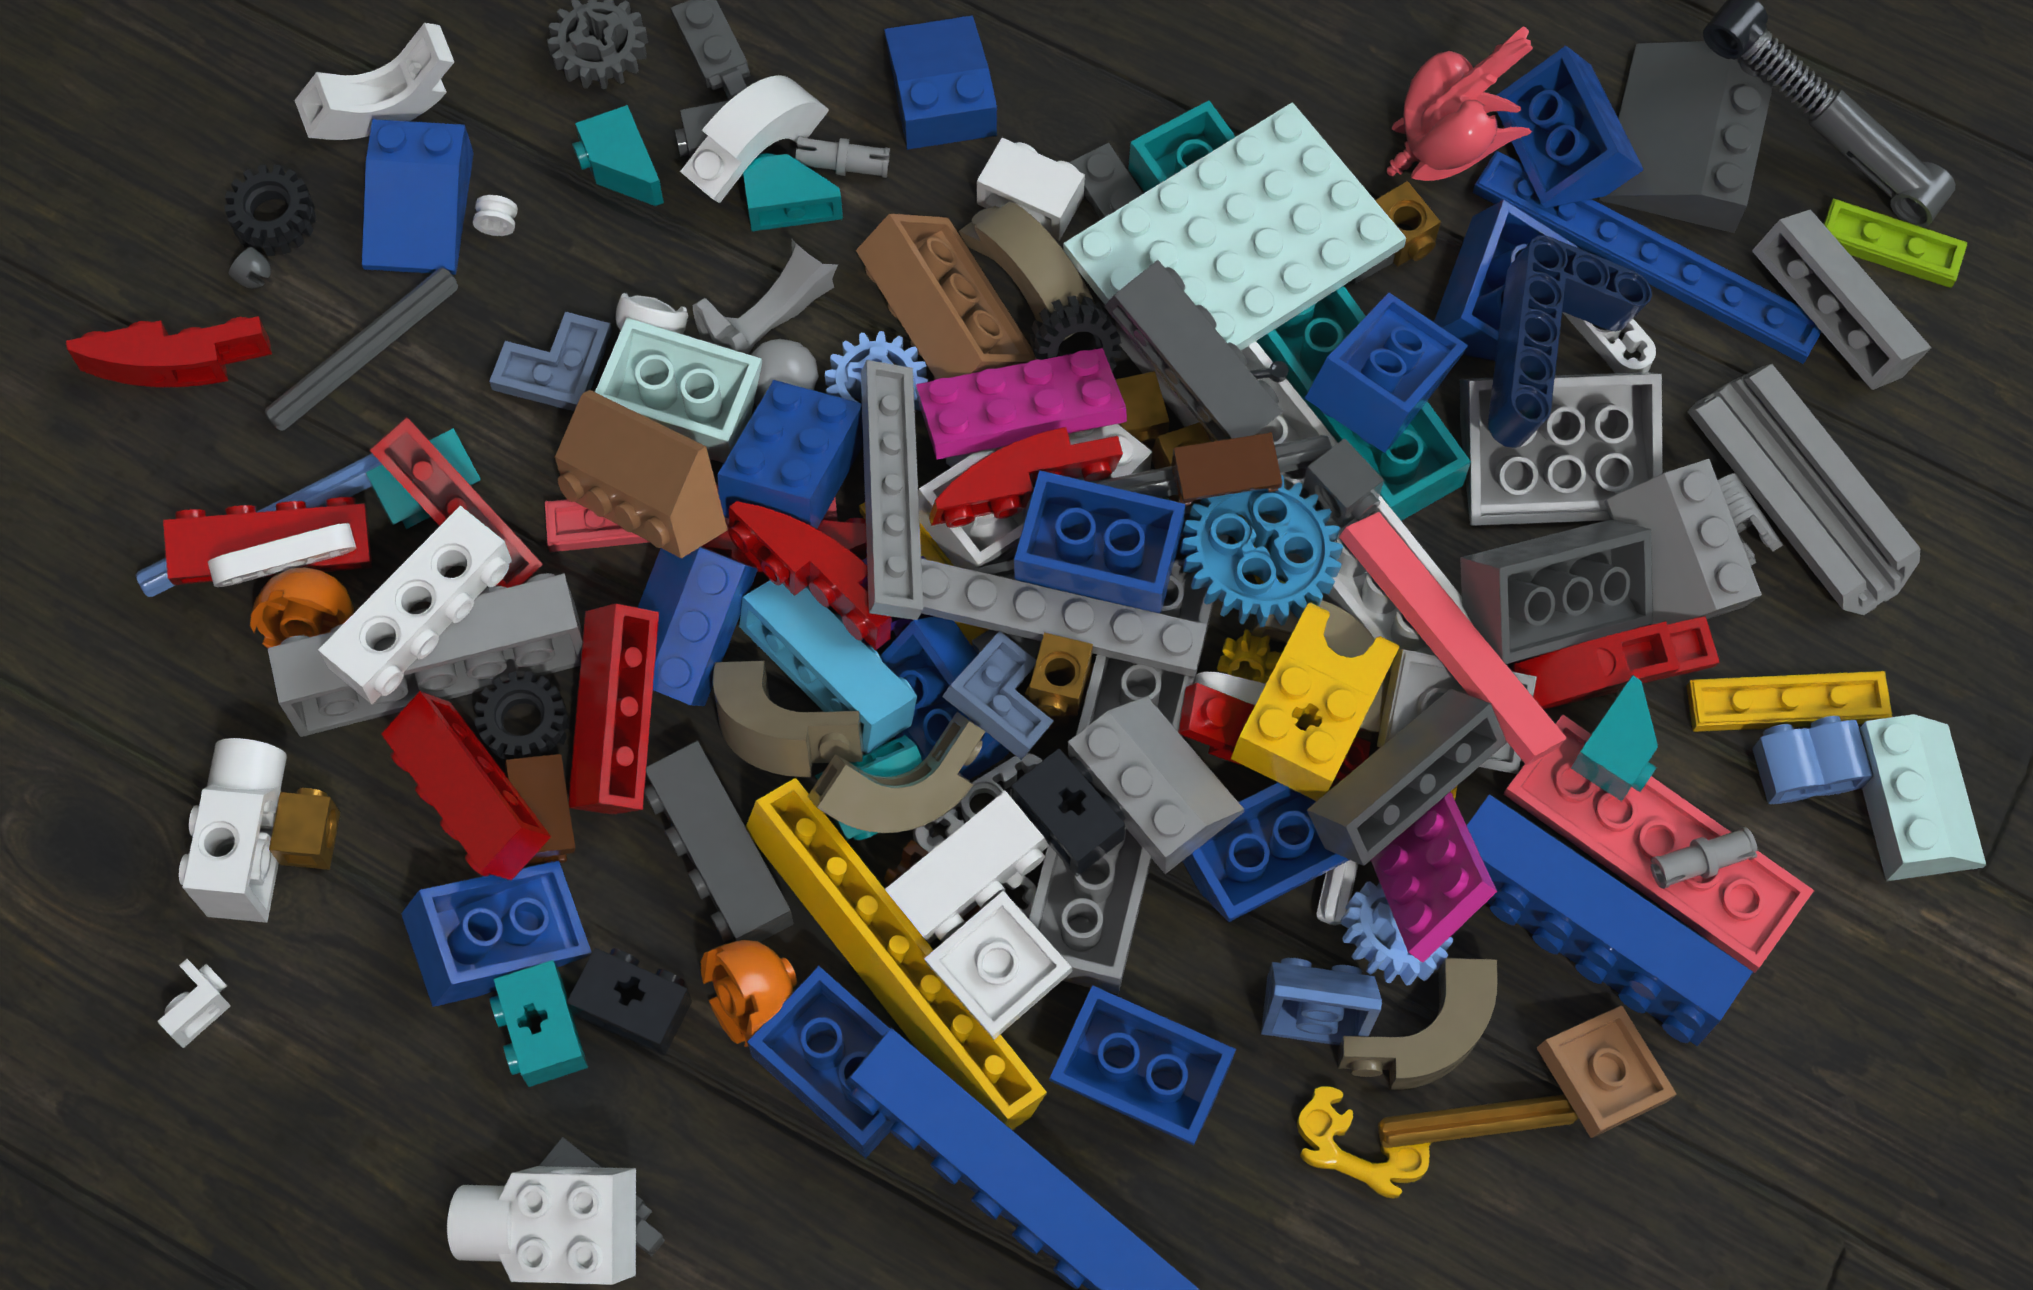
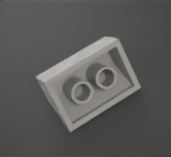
M1710 459L1663 473L1604 501L1610 519L1651 529L1653 624L1666 621L1668 625L1706 616V619H1710L1743 608L1762 595Z
M1148 697L1108 710L1068 741L1069 760L1073 757L1079 759L1092 776L1093 781L1090 784L1102 798L1108 795L1115 801L1125 816L1123 822L1127 830L1148 852L1165 874L1244 813V808Z

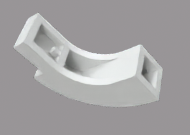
M424 23L402 52L394 60L379 69L364 74L346 76L316 72L294 100L308 138L326 140L363 138L370 136L372 119L411 121L435 105L446 94L441 78L452 66L454 60L440 25Z
M776 75L759 80L734 96L707 123L702 131L708 136L680 172L713 200L720 203L747 167L763 150L782 139H791L797 143L799 136L808 138L829 109L786 76Z

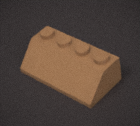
M888 214L857 248L856 252L866 266L865 271L881 290L888 302L890 312L901 322L911 338L912 347L915 346L918 349V354L922 356L931 370L934 380L1036 360L1030 344L949 218Z
M588 390L581 395L555 455L560 473L558 485L563 495L569 501L582 505L593 511L597 516L614 522L625 531L632 532L651 542L655 547L662 548L679 558L685 557L728 531L705 445L594 391Z

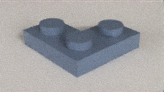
M565 312L550 352L505 341L489 381L492 390L575 411L581 395L591 390L612 334L610 323Z
M1001 631L973 659L942 696L1020 760L1026 756L1054 722L1016 691L1032 672L1037 660Z

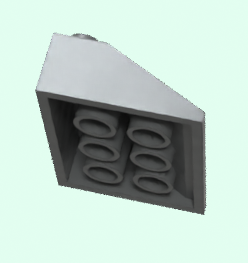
M1705 41L1636 44L1618 119L1644 170L1607 196L1600 197L1599 201L1735 233L1748 204L1774 79L1767 81L1768 74L1761 75V68L1755 70V62L1749 64V61L1744 60L1743 57L1733 60L1717 55L1707 46Z

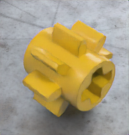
M1245 629L1243 636L1238 638L1237 641L1226 638L1222 650L1225 655L1220 656L1217 669L1220 672H1228V675L1266 684L1281 653L1276 651L1270 652V636L1267 635L1263 638L1251 636L1250 631Z

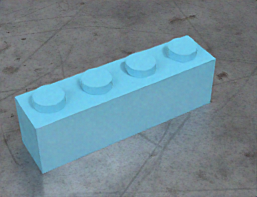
M769 580L742 597L739 627L824 712L859 711L863 752L866 755L912 726L917 695L914 693L911 685L904 678L897 677L882 662L877 651L871 646L855 639L844 626L842 617L838 614H833L827 607H824L815 599L809 589V585L794 596L783 584L778 586Z

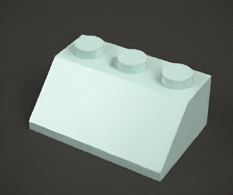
M626 318L595 392L705 445L709 459L724 463L751 418L762 359Z
M1915 714L1865 721L1859 730L1873 777L1862 790L1886 881L1984 868L1986 861L1948 724Z

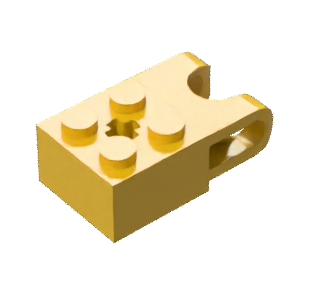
M1310 602L1304 609L1238 738L1231 759L1318 801L1329 791L1396 656L1399 645L1379 636L1375 638L1373 644L1363 655L1353 658L1340 656L1328 647L1324 637L1326 623L1330 616L1329 611ZM1297 726H1301L1307 730H1301Z

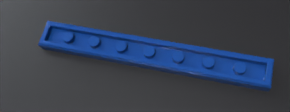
M1497 150L1474 186V194L1494 204L1506 200L1578 248L1639 273L1653 287L1802 364L1806 361L1822 333L1800 306L1592 199L1548 208L1544 207L1522 163Z

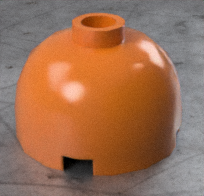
M289 568L277 573L261 589L252 609L250 627L253 632H255L256 627L258 628L259 632L265 636L262 644L270 648L281 645V642L289 637L298 635L314 637L330 633L332 628L344 624L353 615L354 607L346 588L336 578L312 568Z
M740 940L718 946L705 952L701 959L703 984L713 981L717 997L709 1000L717 1020L733 1042L739 1044L745 1041L744 1047H748L747 1041L763 1024L779 1012L783 1003L794 993L792 987L796 986L797 978L791 963L786 958L780 959L772 949L764 944L750 940Z

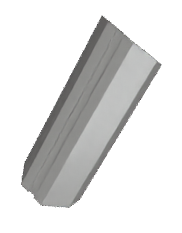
M1773 364L1762 366L1727 383L1697 401L1687 411L1843 610L1865 615L1883 601H1888L1900 592L1920 562V547Z

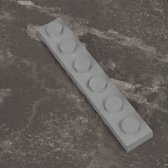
M866 360L861 370L869 613L918 620L923 611L913 368Z
M921 558L922 614L1001 631L1037 641H1042L1045 632L1093 644V654L1195 677L1207 624Z

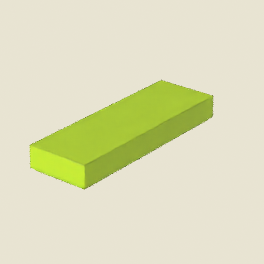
M1834 198L1828 208L1824 221L1825 227L1850 255L1948 288H1952L1956 282L1968 243Z

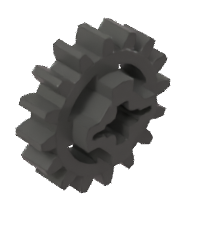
M571 0L573 6L571 12L563 9L557 11L559 23L549 24L551 38L547 39L556 70L564 69L567 81L571 82L580 76L583 88H588L592 80H599L601 88L607 89L608 79L614 77L618 83L622 84L625 82L623 77L625 70L635 74L639 71L637 59H646L645 44L648 43L646 27H643L641 14L639 12L631 13L628 1L625 0L618 6H615L614 0H604V2L588 0V3L584 5L578 0Z

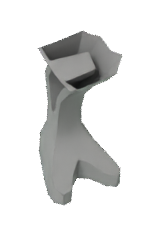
M792 239V256L783 272L759 302L741 317H724L706 298L693 304V314L701 340L749 354L754 345L771 329L797 316L811 302L834 288L832 278L838 265L822 264L804 251Z

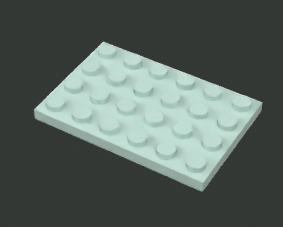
M1292 102L1063 243V250L1105 305L1114 294L1155 261L1159 260L1165 268L1170 267L1178 273L1185 284L1184 292L1196 306L1198 304L1202 305L1211 313L1217 325L1215 329L1226 343L1231 342L1240 350H1243L1405 246L1406 237Z

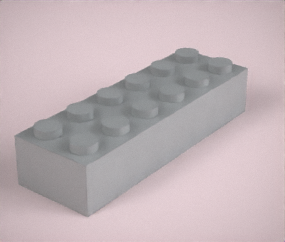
M549 573L539 574L530 578L527 583L509 588L504 586L485 588L474 600V605L469 614L458 623L452 622L439 636V641L434 650L423 659L417 658L404 672L399 686L389 695H381L373 705L328 669L318 651L343 624L332 628L330 633L314 637L305 635L293 636L283 640L281 645L268 648L278 702L299 736L303 737L401 712L419 691L448 700L483 691L485 687L487 689L495 688L492 681L500 677L503 683L509 681L508 673L516 671L519 678H524L525 671L534 672L535 677L581 666L583 633L565 573L556 576ZM428 608L421 609V610H417V611H413V612H409V613H410V614H421V613L425 612ZM392 637L383 638L376 643L373 650H386L394 644L396 639Z

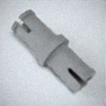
M799 136L795 159L807 167L836 170V175L845 176L846 172L887 178L890 148L849 144L850 140L840 138L838 143L807 139Z
M1742 827L1737 831L1710 840L1700 837L1692 840L1689 847L1662 856H1655L1651 858L1653 863L1650 864L1651 871L1658 886L1665 889L1672 884L1699 875L1705 879L1718 874L1720 868L1756 858V851L1758 849L1751 831L1746 827Z

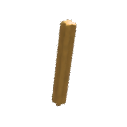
M1564 1094L1385 1117L1378 1123V1133L1382 1146L1392 1148L1569 1125L1579 1118Z

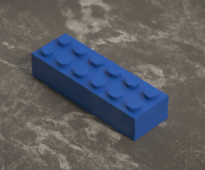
M1490 794L1467 824V828L1497 890L1486 902L1491 905V912L1501 921L1510 925L1517 923L1532 933L1533 940L1542 949L1552 954L1560 952L1576 963V970L1586 979L1597 984L1603 982L1620 993L1618 995L1619 999L1630 1009L1638 1013L1647 1012L1663 1023L1662 1028L1674 1039L1683 1043L1690 1041L1698 1046L1721 1021L1753 973L1743 964Z

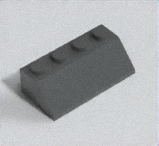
M1611 519L1460 557L1462 606L1475 628L1505 664L1653 624L1651 529Z

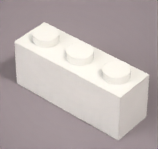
M1004 791L885 890L929 943H932L936 938L944 942L965 924V921L962 919L964 915L977 905L982 909L998 894L1005 891L1002 884L1015 873L1019 872L1021 876H1024L1035 869L1044 860L1045 855L1042 851L1049 845L1044 836L1015 801Z

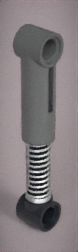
M1726 0L1703 30V38L1707 46L1723 58L1735 60L1743 57L1744 60L1749 61V64L1755 62V70L1761 68V75L1768 74L1767 81L1774 79L1773 86L1778 84L1781 86L1779 92L1785 89L1787 91L1785 97L1793 96L1791 102L1798 101L1797 108L1804 106L1803 113H1811L1808 124L1892 198L1891 208L1899 219L1922 228L1929 226L1955 191L1956 184L1953 177L1939 165L1920 161L1843 90L1838 89L1833 92V88L1827 89L1826 82L1821 83V77L1814 78L1815 72H1808L1809 66L1802 67V60L1796 61L1797 56H1790V49L1784 50V44L1778 45V39H1772V33L1766 29L1768 15L1765 8L1757 0Z

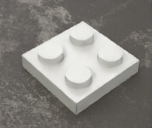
M1004 891L998 894L924 958L926 964L993 1040L1072 972V967Z

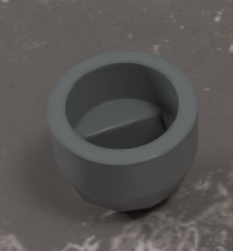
M250 247L235 259L228 275L238 284L248 289H257L265 284L260 276L270 277V263L260 252Z

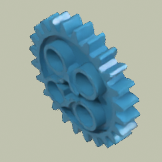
M1281 475L1282 487L1278 488V491L1268 492L1266 488L1202 499V505L1193 504L1189 515L1191 520H1186L1182 535L1187 538L1182 541L1180 553L1188 557L1185 559L1183 571L1189 573L1197 572L1193 577L1191 588L1200 589L1207 587L1208 590L1204 603L1207 605L1217 599L1222 601L1220 615L1223 617L1233 608L1239 610L1240 624L1246 622L1249 614H1256L1260 627H1265L1268 616L1274 614L1276 620L1282 626L1287 621L1289 610L1300 619L1308 603L1311 602L1320 606L1323 599L1322 593L1330 594L1335 583L1333 577H1337L1342 565L1337 559L1340 558L1343 545L1334 542L1337 539L1340 528L1334 525L1325 526L1332 511L1330 509L1320 511L1314 509L1319 498L1317 494L1311 495L1306 499L1300 497L1299 495L1302 490V483L1300 482L1295 484L1290 491L1285 489L1283 475ZM1259 515H1271L1275 517L1279 521V523H1268L1264 521ZM1229 535L1238 543L1226 544L1217 536ZM1286 554H1297L1305 562H1292L1286 557ZM1243 575H1256L1264 583L1259 585L1252 584Z

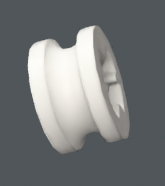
M498 195L479 197L475 204V209L478 213L473 217L474 227L492 236H505L513 233L515 229L513 218L517 215V205L512 200Z

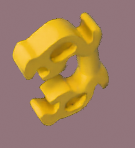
M1333 1087L1316 1088L1312 1095L1313 1099L1300 1112L1297 1120L1299 1134L1316 1150L1304 1148L1300 1154L1303 1161L1316 1168L1335 1169L1365 1182L1376 1193L1393 1199L1398 1198L1402 1190L1391 1182L1410 1183L1420 1180L1429 1167V1146L1432 1142L1392 1148L1383 1147L1381 1144V1152L1388 1158L1387 1162L1371 1163L1341 1150L1334 1142L1333 1136L1345 1135L1351 1125L1353 1111L1348 1109L1343 1115H1340L1331 1106V1104L1339 1103L1343 1097V1092Z

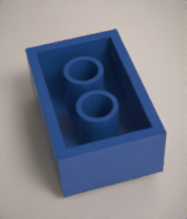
M773 380L717 474L718 494L724 517L729 518V506L739 501L786 514L818 529L863 447L862 403Z
M1039 470L1014 558L1015 580L1161 614L1183 531L1185 504Z
M818 966L783 1003L779 1012L763 1024L747 1041L751 1056L865 1159L890 1133L889 1129L893 1126V1123L878 1110L872 1116L861 1109L849 1097L853 1089L845 1083L847 1078L890 1028Z

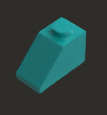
M628 105L575 123L579 141L572 144L581 170L590 168L597 185L653 206L664 203L659 178Z
M760 154L743 173L751 231L843 219L840 188L788 154Z
M1632 675L1579 752L1571 767L1572 770L1621 802L1631 788L1641 792L1657 768L1649 762L1657 750L1658 744L1640 679Z

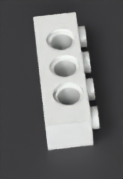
M459 506L318 649L328 669L372 705L381 695L387 696L392 693L401 683L404 672L417 658L423 659L427 657L436 647L439 636L452 622L458 623L463 620L471 611L477 596L487 586L493 587L498 584L506 575L512 560L505 541L462 506ZM452 567H466V570L458 577H444L445 573ZM423 601L431 603L430 607L421 614L409 613L412 606L416 603ZM392 637L396 639L394 644L386 650H373L376 643L383 638Z

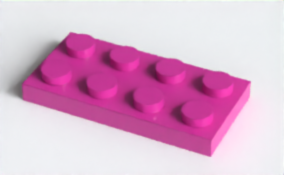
M1103 348L1089 351L1083 350L1074 354L1043 360L1037 359L1028 363L997 369H985L981 372L951 378H939L934 381L916 384L917 400L937 460L1008 446L1038 433L1066 427L1069 434L1127 422L1126 405Z
M1451 791L1371 859L1407 951L1422 963L1497 892Z

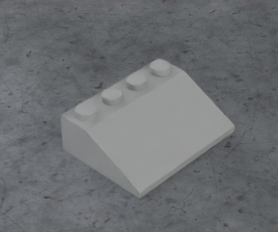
M1639 372L1556 375L1549 418L1522 446L1517 448L1505 447L1498 443L1488 429L1493 378L1460 379L1462 448L1471 461L1465 478L1470 525L1611 520L1604 503L1606 499L1663 474L1662 374Z

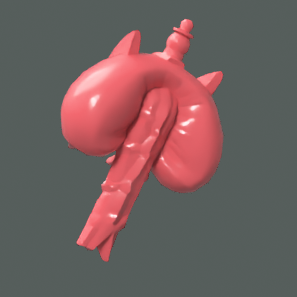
M1523 26L1503 44L1497 45L1493 53L1474 68L1464 56L1453 51L1437 53L1420 67L1411 80L1404 101V117L1396 121L1392 126L1393 131L1406 134L1407 141L1405 142L1406 149L1398 153L1394 160H1390L1391 166L1386 170L1389 176H1395L1396 173L1401 175L1403 170L1409 169L1417 161L1419 164L1411 174L1412 179L1423 181L1445 179L1467 170L1505 144L1527 136L1532 132L1529 128L1524 127L1497 128L1495 115L1488 116L1487 113L1492 111L1518 113L1521 111V107L1508 99L1484 92L1496 83L1498 77L1533 49L1531 40L1526 39L1529 33L1526 27Z

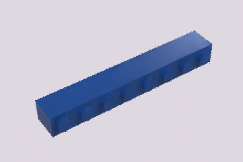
M892 1028L882 1036L845 1081L853 1089L849 1097L861 1109L872 1116L877 1110L893 1123L889 1131L901 1143L911 1150H915L918 1145L934 1158L930 1166L941 1177L953 1185L958 1180L963 1182L975 1193L971 1201L981 1211L994 1220L1001 1215L1016 1227L1012 1236L1030 1252L1037 1255L1040 1250H1043L1057 1262L1053 1271L1073 1288L1078 1289L1083 1284L1089 1290H1200Z

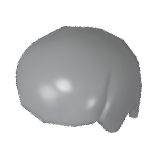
M785 339L770 340L762 343L751 354L762 359V367L754 404L757 407L773 380L814 390L819 377L816 359L801 343Z

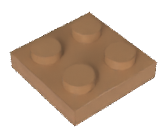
M1622 1005L1550 1037L1537 1047V1050L1590 1138L1665 1104L1677 1095Z

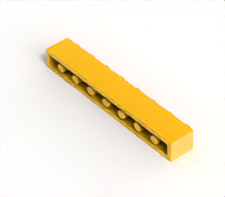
M797 778L756 800L745 827L750 837L917 1050L1011 1130L1031 1118L1046 1095V1090L1000 1034L993 1040L926 964L924 958L934 950L825 813L818 809L807 797L809 793Z

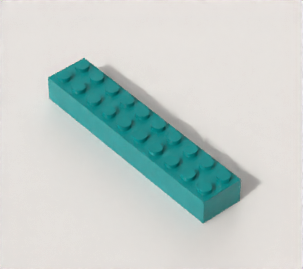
M1210 100L1131 141L1128 170L1145 193L1236 136ZM1342 286L1256 342L1273 362L1282 361L1287 364L1289 372L1286 379L1335 440L1339 443L1345 438L1384 479L1380 496L1402 521L1462 487L1471 461L1428 401L1406 430L1384 453L1375 446L1363 441L1359 435L1334 418L1325 415L1318 407L1304 399L1326 358L1366 317L1347 289Z

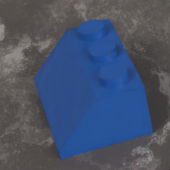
M1564 46L1497 94V96L1508 99L1521 107V111L1518 113L1497 111L1504 127H1524L1532 131L1529 135L1511 142L1544 207L1548 208L1607 196L1644 170L1591 64L1569 47Z
M1502 200L1472 216L1434 323L1468 345L1463 354L1496 361L1506 274L1509 266L1536 236L1552 237L1577 248L1576 245L1506 200Z
M702 546L683 558H679L662 548L660 549L638 608L659 612L653 680L654 691L689 705L705 706L713 686L715 662L723 661L741 614L742 597L749 593L758 571L757 568Z
M939 617L913 620L880 656L882 662L897 677H902L908 681L917 695L912 726L895 737L897 739L906 735L917 745L922 760L928 756L956 712L958 711L966 716L942 696L954 680L978 655L954 621ZM986 731L981 738L983 744L976 759L968 766L963 765L959 771L968 780L996 764L1010 752Z
M1278 782L1240 801L1239 804L1244 808V813L1182 861L1199 892L1228 922L1349 861V859L1324 848L1307 811L1317 801Z
M1092 985L1049 1081L1194 1146L1228 1073L1236 1049Z

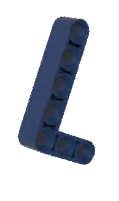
M1536 236L1530 241L1509 266L1506 274L1488 416V429L1498 443L1509 448L1520 447L1549 418L1552 407L1562 312L1606 330L1621 331L1651 300V287L1642 275L1552 237Z

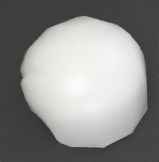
M623 293L616 308V324L621 331L626 318H630L683 335L688 313L685 307L681 306L675 311L668 304L653 297H628V294Z

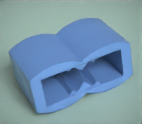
M1828 716L1812 722L1809 729H1793L1791 724L1777 725L1765 730L1763 736L1759 738L1752 748L1768 804L1789 803L1814 796L1834 795L1865 787L1873 777L1857 720L1841 721L1840 716Z

